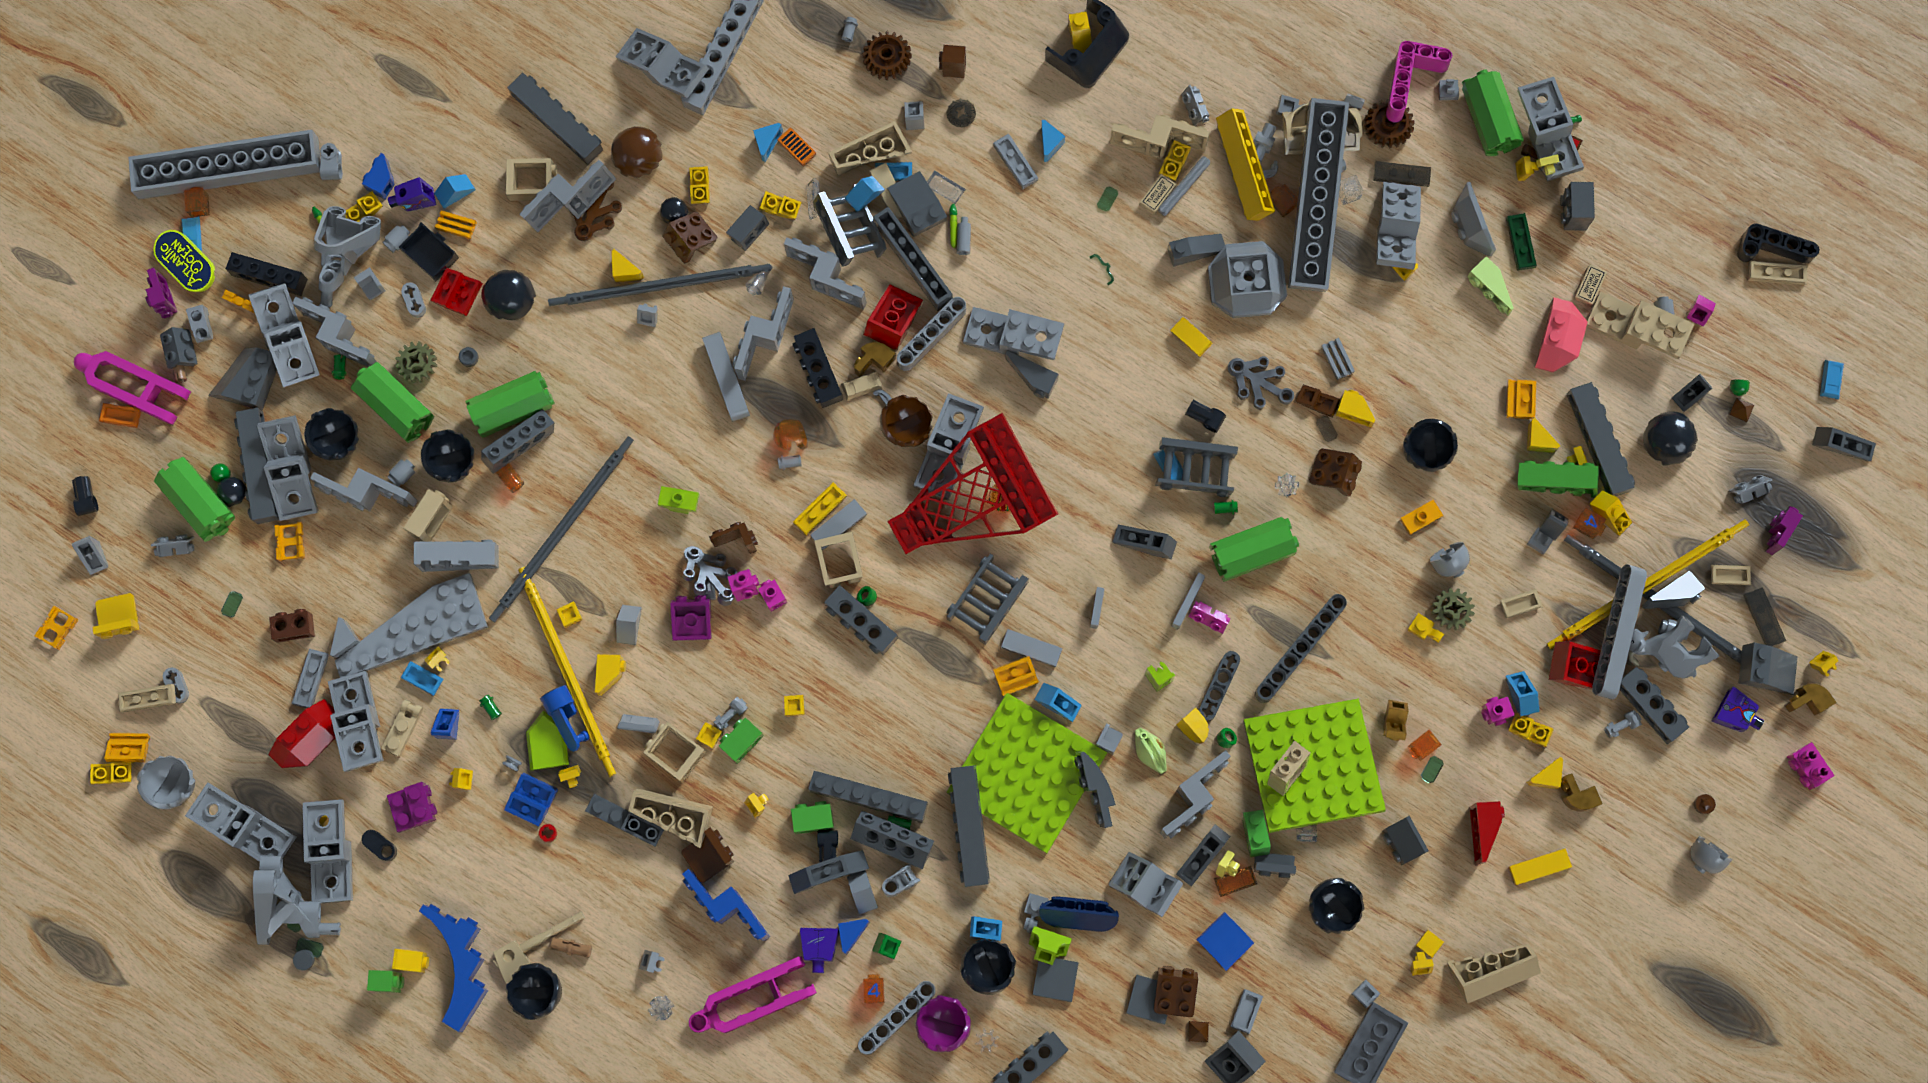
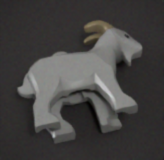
M1681 616L1676 626L1668 633L1654 636L1646 641L1644 638L1648 631L1641 632L1638 629H1634L1627 657L1631 664L1639 666L1638 660L1634 657L1635 654L1655 656L1660 661L1658 665L1664 672L1669 671L1674 677L1683 679L1690 676L1696 677V668L1718 658L1719 654L1712 648V644L1705 637L1701 639L1700 646L1696 650L1688 651L1680 643V640L1695 627L1687 618L1685 619Z

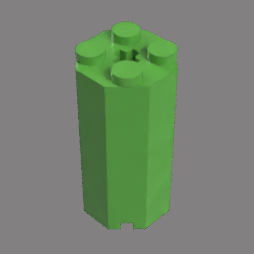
M1485 69L1479 71L1477 76L1462 81V91L1485 155L1494 157L1498 155L1499 151H1503L1505 154L1521 146V142L1524 139L1500 73L1497 71L1488 72Z
M375 362L367 369L364 367L358 371V377L351 385V390L407 443L418 439L422 435L420 431L422 429L426 431L430 427L435 416L379 362Z
M536 371L465 401L474 425L479 427L477 431L482 438L524 421L542 409L547 411L555 404L552 395L548 389H545L548 386L544 377H542L540 372L537 373Z
M181 457L167 464L169 468L166 471L162 468L157 473L154 479L155 484L204 542L228 532V526L234 521L235 515L186 458Z
M1279 517L1210 543V551L1214 550L1215 552L1214 555H1211L1219 576H1223V582L1294 556L1297 552V547H1299V542L1296 536H1292L1290 531L1292 526L1289 519Z

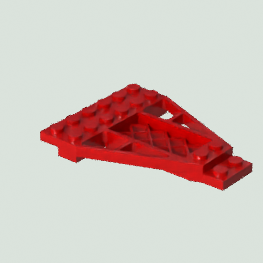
M1000 413L968 431L905 511L887 522L904 553L908 554L924 545L1024 534L1057 516L1059 513L1003 413ZM970 437L983 463L966 473H962L954 456ZM949 462H951L957 473V478L929 493L928 489ZM986 466L989 472L980 469ZM979 472L989 475L986 485L977 483ZM975 473L974 481L964 479ZM991 478L994 480L997 488L990 487ZM959 482L957 491L948 488L951 485ZM962 482L972 484L970 494L960 492ZM975 486L985 488L983 498L973 496ZM988 489L998 492L996 502L986 500ZM943 491L940 500L932 497ZM946 491L956 494L954 503L944 501ZM959 495L969 497L966 507L956 505ZM1002 495L1004 501L999 503L1000 497ZM972 499L982 501L979 511L969 509ZM930 500L939 503L937 513L927 510ZM985 503L994 505L993 507L982 512ZM943 504L952 506L950 517L940 514ZM1007 504L1020 529L995 532L987 519V514ZM955 508L965 510L963 521L953 518ZM968 512L978 514L966 521ZM931 515L936 516L935 521H933ZM939 517L949 520L946 529L937 527ZM977 519H982L990 532L959 537L952 536V533ZM952 521L961 523L957 527L950 530Z

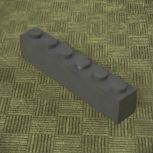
M524 73L520 74L507 87L510 94L583 162L589 165L603 151L602 141L595 134L592 136L588 132L589 129L582 122L580 124L576 122V117L570 111H564L562 109L563 105L557 99L552 100L549 97L550 93L544 87L540 89L536 85L537 81L529 75L527 77Z
M889 207L885 208L873 216L879 232L936 310H941L953 299V294Z
M1592 382L1570 389L1566 395L1595 466H1598L1599 476L1605 491L1613 496L1630 492L1634 488L1635 480L1632 474L1628 472L1626 458L1621 455L1620 443L1614 438L1612 433L1613 426L1610 421L1608 422L1605 406L1600 403L1598 398V389L1593 386Z
M258 407L236 412L234 423L239 431L237 443L242 451L240 462L244 465L245 470L242 476L244 483L247 484L245 496L250 503L248 515L256 524L277 521L279 517L264 470L267 457L257 424L265 422L264 412Z
M976 765L950 768L951 772H948L949 784L953 785V792H950L951 803L955 804L956 812H953V821L958 826V831H955L956 843H960L961 850L958 851V861L963 866V871H960L961 883H965V887L989 884L990 876Z
M818 771L813 772L808 789L815 794L894 814L921 823L924 821L928 802Z

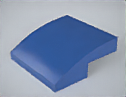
M522 773L514 792H511L504 810L539 827L558 789L526 773Z
M1225 912L1196 939L1226 971L1254 944L1249 936Z

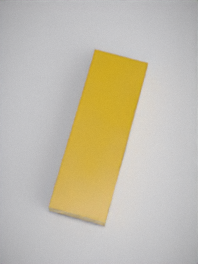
M833 482L793 521V524L807 536L847 495Z
M1566 848L1509 866L1515 886L1572 868Z

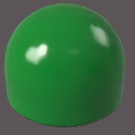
M1735 379L1730 381V390L1734 395L1743 396L1749 391L1750 382L1748 380Z
M218 463L211 468L210 475L214 481L220 483L225 478L231 476V471L225 464Z
M864 586L857 594V601L864 606H871L877 600L876 591L869 586ZM869 592L867 598L863 600V593Z
M1223 728L1217 734V743L1222 748H1230L1237 743V736L1230 728ZM1225 734L1231 735L1232 740H1227Z

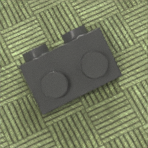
M171 327L160 334L167 368L172 369L177 365L193 367L198 364L190 329Z
M1271 853L1256 856L1254 872H1258L1259 876L1270 877L1271 874H1279V878L1289 879L1296 874V866H1294L1295 857Z

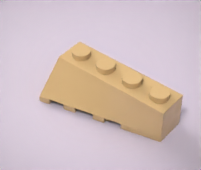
M893 121L828 153L837 175L840 176L865 163L911 154L912 151L896 121Z
M636 789L632 792L628 811L649 822L655 823L662 829L670 831L681 839L687 840L701 848L706 835L704 831L708 829L713 806Z
M1529 944L1502 949V953H1484V957L1472 959V956L1466 957L1461 962L1447 961L1455 983L1467 1004L1541 973L1537 955Z

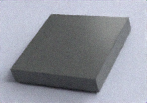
M1056 958L1053 965L1038 961L1033 995L1072 1002L1079 962Z
M1136 975L1126 1014L1165 1025L1168 1015L1158 1014L1154 1011L1157 980Z

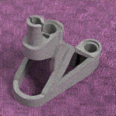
M332 206L324 211L314 237V248L322 253V270L319 276L320 304L328 308L333 305V292L344 282V275L346 276L351 265L355 264L357 258L380 239L381 220L379 218L367 216L359 222L346 219V210L339 206ZM323 235L325 236L326 244L322 241ZM333 257L341 258V261L332 259Z
M261 856L259 870H255L253 874L257 944L269 945L272 934L282 924H299L308 938H320V935H340V922L321 923L320 901H304L302 899L301 893L295 889L283 872L282 856ZM278 898L282 899V900L277 904V899H278Z

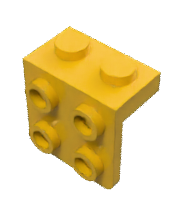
M127 593L96 601L98 626L92 627L94 635L101 639H109L114 635H127L132 633V631L139 630L133 594Z

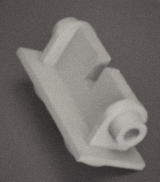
M1189 85L1181 95L1188 110L1189 118L1192 120L1193 125L1196 126L1201 120L1202 123L1209 121L1208 117L1210 115L1205 105H1199V103H1203L1200 90L1196 86L1191 87Z
M1758 475L1753 477L1750 482L1736 484L1735 488L1730 489L1729 492L1736 495L1734 497L1736 504H1743L1753 499L1752 492H1754L1755 497L1770 493L1772 485L1768 482L1772 481V478Z
M187 534L175 536L176 539L160 537L151 546H156L154 554L159 557L174 555L173 548L176 550V555L190 554L194 551V545L190 544L194 536L188 537Z

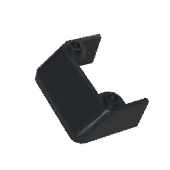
M1087 0L1086 9L1097 16L1098 22L1104 28L1084 53L1077 49H1070L1061 56L1048 46L1045 49V61L1084 88H1091L1096 84L1129 41V32L1119 17L1110 7L1099 0Z

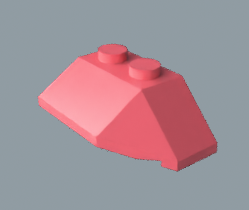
M1553 298L1535 368L1555 372L1579 357L1588 322L1573 302Z

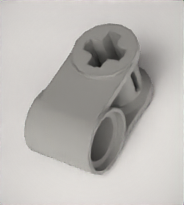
M326 143L320 150V177L322 180H340L343 174L341 152L334 144Z
M911 864L901 868L883 882L882 890L887 897H895L920 882V879L916 878L911 870ZM894 883L897 889L892 893L887 892L885 889L886 885Z

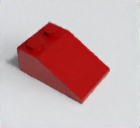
M889 284L867 320L863 335L897 351L920 309L923 299Z
M1571 641L1555 642L1548 680L1592 690L1601 650Z
M1500 801L1477 802L1469 807L1475 866L1487 862L1501 826L1502 818L1505 817V810L1501 806Z

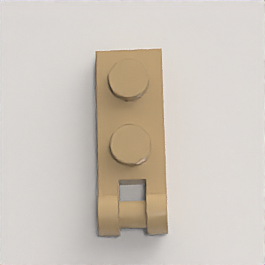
M404 700L381 749L401 757L423 712V707L419 705L414 706L410 701ZM407 712L412 713L411 719L405 717Z

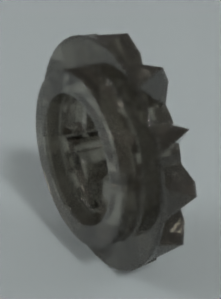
M960 98L959 100L952 101L948 106L947 118L952 125L967 127L975 120L976 110L974 104L970 103L969 100H962ZM964 108L965 115L962 114L958 118V112L956 110L961 111V109Z

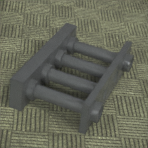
M825 192L817 194L813 204L841 266L849 265L854 255L874 250L877 258L881 257L887 249L886 243L882 239L867 205L858 212L855 210L836 215L832 206L848 203L845 200L847 195L829 199ZM856 218L860 219L863 227L845 232L839 224L840 222ZM866 234L870 241L869 244L852 248L849 246L847 239Z
M1162 437L1159 449L1165 452L1163 478H1158L1155 486H1160L1162 490L1176 488L1216 493L1219 497H1228V495L1234 492V487H1228L1227 484L1229 462L1232 458L1236 457L1238 452L1237 446ZM1175 451L1183 452L1182 454L1184 455L1182 481L1171 480L1172 459ZM1194 454H1201L1203 457L1201 483L1189 482L1191 460ZM1213 456H1218L1222 459L1220 485L1208 484L1210 461Z
M991 553L988 557L984 556L979 564L981 568L956 604L952 603L946 612L948 614L947 620L950 622L955 616L978 631L980 635L979 641L985 645L1029 583V578L1023 574L1020 579L1017 577L1015 579L992 563L994 555ZM987 569L1011 585L1013 589L1009 594L1002 593L981 579ZM976 585L1000 600L1002 605L998 610H993L970 594ZM965 600L990 616L989 619L991 621L987 626L985 624L981 625L959 610Z

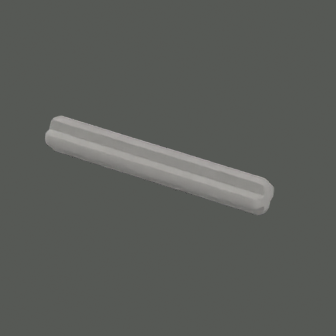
M1203 156L1158 208L1160 214L1166 216L1210 165L1209 159Z

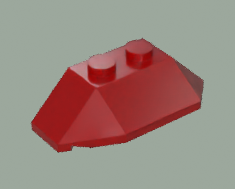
M323 699L305 709L276 738L268 755L281 768L308 767L336 739L330 716L335 714L334 707Z

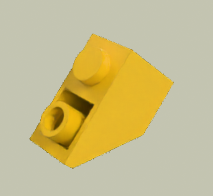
M1601 491L1590 503L1596 516L1617 535L1620 536L1632 524L1618 497Z

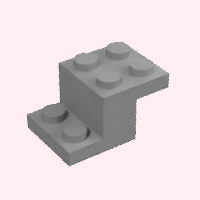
M1128 852L1108 885L1126 895L1139 906L1163 917L1183 883L1163 872L1152 862Z

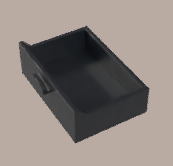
M422 222L399 246L400 250L435 281L443 275L446 268H450L459 259L456 252L444 243L446 239L438 232L434 234Z

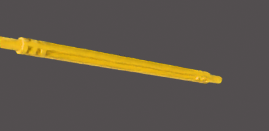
M1744 519L1730 529L1726 528L1648 577L1643 594L1734 538L1735 534L1749 526L1748 521ZM1613 600L1562 631L1561 635L1547 643L1548 648L1552 650L1555 642L1570 641L1608 617Z
M525 567L518 569L520 574L523 572ZM529 578L525 582L524 590L569 692L575 701L574 703L600 761L602 760L609 777L616 775V772L609 758L611 755L535 583H532Z

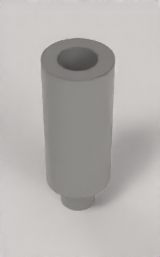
M961 217V223L957 224V254L968 255L970 254L971 224L968 223V217Z

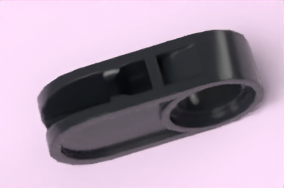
M367 830L363 833L362 844L383 861L395 859L397 848L387 838L375 830ZM386 846L392 849V854L389 857L382 855V850Z

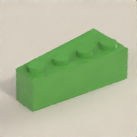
M1535 461L1519 463L1518 490L1544 493L1546 489H1549L1554 494H1562L1569 491L1573 496H1582V494L1588 493L1591 494V498H1595L1598 495L1599 470L1598 466H1595L1593 463H1583V465H1575L1572 462H1564L1563 465L1551 461L1543 462V464H1536Z

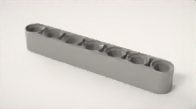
M1625 564L1619 574L1592 686L1593 694L1611 700L1617 697L1620 690L1647 578L1645 569Z

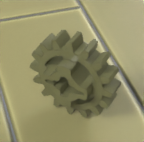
M419 341L416 346L413 342H410V347L404 345L405 350L398 351L401 356L395 358L399 362L395 365L397 369H400L398 373L401 376L404 375L405 380L410 379L413 383H415L416 379L423 382V377L430 379L428 374H434L435 372L432 368L437 367V364L433 362L437 360V357L433 355L435 353L433 349H429L427 344L422 346V343Z
M1449 588L1448 593L1443 590L1441 596L1437 595L1435 597L1437 602H1433L1432 606L1436 609L1432 611V614H1437L1434 620L1441 621L1440 627L1445 624L1447 625V630L1453 626L1454 630L1457 631L1459 625L1464 628L1466 623L1472 621L1469 616H1474L1475 613L1471 609L1475 605L1469 603L1472 598L1465 597L1467 592L1460 594V589L1453 592L1452 588ZM1447 598V605L1441 607L1443 600ZM1453 606L1454 609L1458 610L1454 613V611L1450 610L1449 608ZM1465 612L1464 618L1459 620L1460 613Z

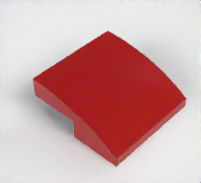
M446 268L430 301L453 312L467 316L483 283L467 277L461 272Z

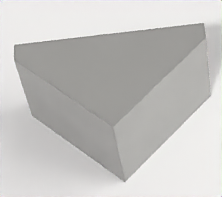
M923 101L904 102L906 130L925 129Z
M88 536L72 543V547L90 575L108 568V563L98 540Z
M622 605L616 620L617 643L636 645L642 607Z
M342 618L337 620L330 653L336 659L360 642L350 625Z
M866 870L847 876L859 914L877 909L878 906Z

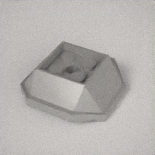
M1263 241L1226 244L1208 266L1211 303L1232 318L1271 315L1287 297L1283 259ZM1249 275L1253 278V280L1246 281L1244 279V276Z

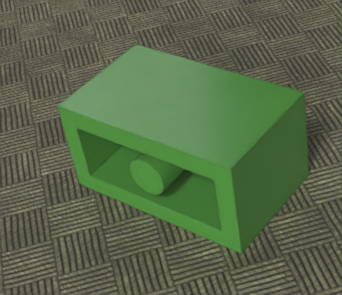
M746 717L743 720L739 719L733 726L734 730L730 734L726 733L719 741L721 743L719 747L737 764L764 736Z
M826 801L815 802V806L807 807V804L795 805L794 809H791L795 834L834 829L832 806L827 804Z
M1263 810L1243 813L1242 822L1250 857L1270 854L1271 845Z
M369 970L367 991L401 993V989L404 987L402 973Z

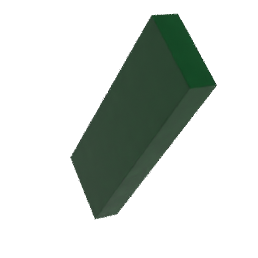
M1526 213L1507 216L1506 222L1517 271L1536 268L1537 263Z

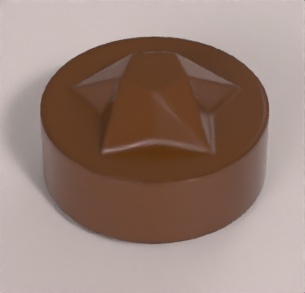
M1702 794L1694 801V807L1700 814H1709L1714 811L1716 806L1714 798L1708 794Z

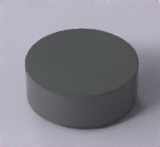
M466 347L460 351L459 360L464 366L472 367L478 362L479 356L475 349Z
M301 950L293 957L294 966L302 971L311 968L315 961L313 953L309 950Z

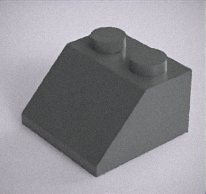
M1410 816L1383 830L1384 834L1382 836L1387 845H1391L1394 850L1392 855L1397 863L1400 862L1401 865L1429 851Z
M1237 1031L1205 1060L1206 1064L1223 1083H1243L1266 1062L1240 1031Z

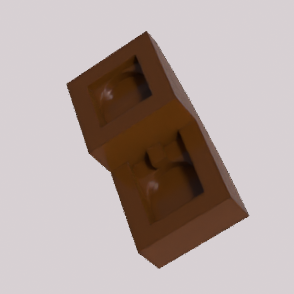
M1303 384L1296 402L1333 418L1340 399L1324 394L1320 389Z

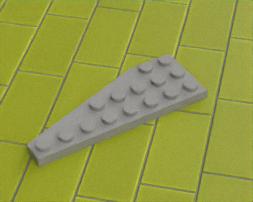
M468 573L432 586L336 659L335 664L340 678L362 671H369L488 628L471 574Z

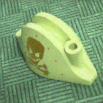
M1142 728L1136 729L1135 746L1139 760L1156 772L1163 774L1167 771L1166 750L1163 742Z

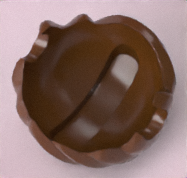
M641 126L627 128L621 131L612 142L611 158L616 168L620 169L621 175L626 177L640 178L642 175H649L653 169L659 166V162L663 158L662 144L657 139V134L648 128Z
M900 395L890 399L882 409L880 417L881 431L884 437L894 445L916 447L929 438V433L932 430L931 422L933 415L927 405L919 401L917 397Z

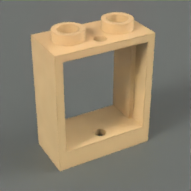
M551 158L507 159L506 195L509 201L533 200L537 193L543 189L517 190V168H546L547 186L549 181L557 175L556 164L553 163Z
M428 489L405 524L404 529L421 542H431L453 508L449 504L450 500L440 491L435 490L433 492Z
M852 532L815 540L825 586L829 585L830 588L838 587L839 585L841 586L840 582L847 580L849 584L860 582L859 578L863 577ZM849 541L857 573L829 580L821 547Z
M667 722L656 731L657 736L646 743L643 753L683 783L706 754V751ZM671 731L695 749L677 772L653 754Z
M1294 741L1270 771L1267 784L1284 796L1307 767L1311 752Z

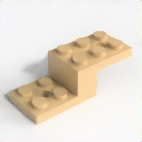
M1156 114L1150 134H1146L1141 129H1130L1125 124H1113L1110 144L1163 160L1169 141L1174 140L1205 152L1210 131H1207L1202 126H1191L1185 121H1176L1167 115L1160 116Z
M1601 291L1587 319V328L1637 350L1643 343L1677 359L1680 358L1694 326V323L1641 300L1635 307ZM1605 313H1612L1615 319L1613 321L1607 320ZM1665 329H1669L1673 332L1672 338H1668L1664 335Z

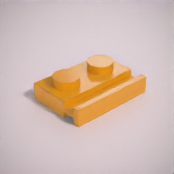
M1508 379L1506 418H1535L1536 381Z
M1030 656L993 669L1002 696H1005L1006 693L1010 694L1039 683Z
M109 733L110 739L107 743L104 757L106 762L146 761L149 746L148 740L150 739L149 734Z

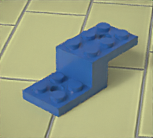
M688 869L682 873L685 877L682 881L689 890L696 892L695 899L700 905L707 907L708 911H706V914L712 921L723 924L737 913L743 923H749L751 928L748 930L755 939L765 941L770 937L732 886L713 900L694 872Z

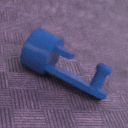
M559 686L541 696L540 700L547 714L551 715L568 749L573 752L578 750L580 742L589 740V734L586 731H582L579 735H576L567 719L574 716L577 712L573 704L575 701L567 686Z

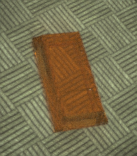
M1251 866L1239 869L1235 877L1225 874L1223 878L1220 876L1214 878L1220 897L1257 885Z

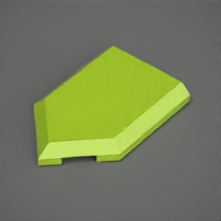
M542 711L526 732L530 771L569 765L567 745L552 717L545 711Z

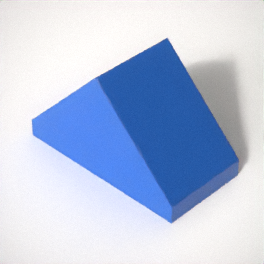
M439 709L431 735L437 739L457 740L459 709Z
M867 919L838 923L842 952L846 955L870 922Z

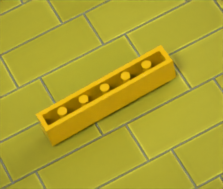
M1231 108L1216 118L1217 127L1221 134L1223 147L1226 150L1228 163L1231 166L1233 179L1239 192L1238 196L1243 205L1244 215L1247 220L1259 221L1274 213L1275 209L1244 110Z

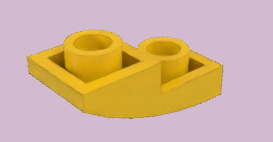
M1174 140L1159 174L1176 181L1190 153L1191 147Z
M708 166L690 167L691 204L710 203Z
M373 191L356 200V205L346 210V219L359 222L364 217L375 215L383 205Z
M765 191L759 210L779 217L796 220L801 202L787 196L780 197Z
M1184 317L1170 330L1172 334L1185 343L1199 357L1213 344Z
M1515 713L1508 731L1547 748L1554 729L1537 723L1534 719Z
M131 762L90 764L91 785L131 782Z

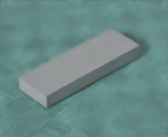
M1009 134L993 143L994 148L1022 190L1038 181L1037 175Z
M854 499L810 536L815 541L844 534L863 519L867 513Z
M1198 573L1172 624L1173 628L1177 630L1180 628L1205 579V575Z
M1007 629L1001 646L1002 649L1025 657L1030 656L1031 659L1056 667L1062 648L1009 629Z
M309 649L292 701L293 705L309 708L314 704L329 657L328 653Z

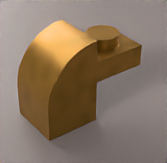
M879 342L865 344L860 348L863 357L860 356L855 361L854 370L857 375L862 376L872 364H875L885 372L897 359L896 353L885 344Z
M1806 684L1796 689L1798 694L1788 699L1790 703L1785 707L1790 713L1806 703L1815 716L1837 702L1825 687L1819 684Z
M1388 700L1383 736L1393 741L1406 739L1408 703Z
M1572 773L1562 777V790L1568 794L1562 801L1569 809L1584 812L1603 804L1595 786L1580 791Z

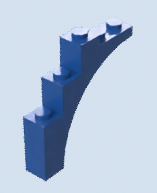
M423 904L419 912L430 919L442 933L449 946L454 965L453 995L442 1022L458 1032H463L488 992L484 988L485 984L477 979L472 981L485 959L481 958L482 953L474 948L468 950L481 929L477 927L478 922L469 917L467 919L460 918L456 923V918L449 914L446 916L440 914L441 909L435 905L430 904L427 906Z

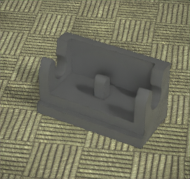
M750 205L726 231V234L732 238L731 240L746 251L766 229L769 222L764 214Z

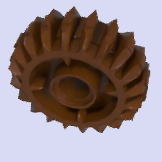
M886 31V35H882L879 32V37L873 35V41L867 40L868 46L863 47V64L866 65L868 72L871 71L872 76L878 74L879 80L882 76H885V80L889 79L888 76H892L895 80V75L902 76V71L906 72L908 70L907 66L911 64L909 60L912 58V53H910L911 47L907 46L908 41L903 40V36L896 37L895 32L892 35H889L888 31ZM884 54H891L889 58L883 57Z
M1387 99L1386 103L1381 100L1379 105L1375 103L1372 108L1368 109V114L1364 118L1366 121L1364 122V127L1367 128L1365 133L1370 134L1369 140L1375 139V145L1379 142L1382 143V148L1387 144L1390 149L1393 144L1397 148L1400 143L1405 144L1406 139H1410V133L1414 131L1412 126H1414L1415 120H1412L1413 113H1408L1409 107L1405 109L1401 121L1392 122L1388 120L1386 112L1389 99ZM1389 121L1393 126H1388L1385 122Z

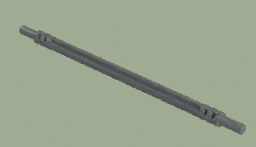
M770 264L748 265L566 294L564 297L548 299L549 306L572 305L729 280L771 271Z
M628 436L618 450H614L524 568L523 572L500 599V604L489 617L490 620L495 623L503 611L514 602L525 587L526 580L532 578L623 459V454L634 441L631 437Z
M1569 534L1566 536L1564 541L1579 550L1581 555L1617 580L1619 579L1621 567L1589 545L1582 544ZM1651 589L1643 594L1642 597L1648 600L1657 592ZM1679 607L1660 608L1677 621L1681 616L1685 619L1687 618L1695 627L1692 630L1694 633L1702 638L1705 637L1713 646L1738 663H1741L1742 651L1688 613Z

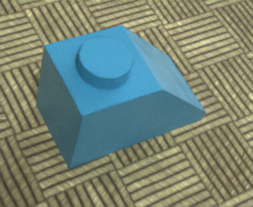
M1525 671L1507 675L1506 681L1513 704L1519 715L1524 716L1539 712L1538 692Z
M1046 683L1042 684L1034 699L1045 708L1071 722L1074 721L1082 706L1061 689Z

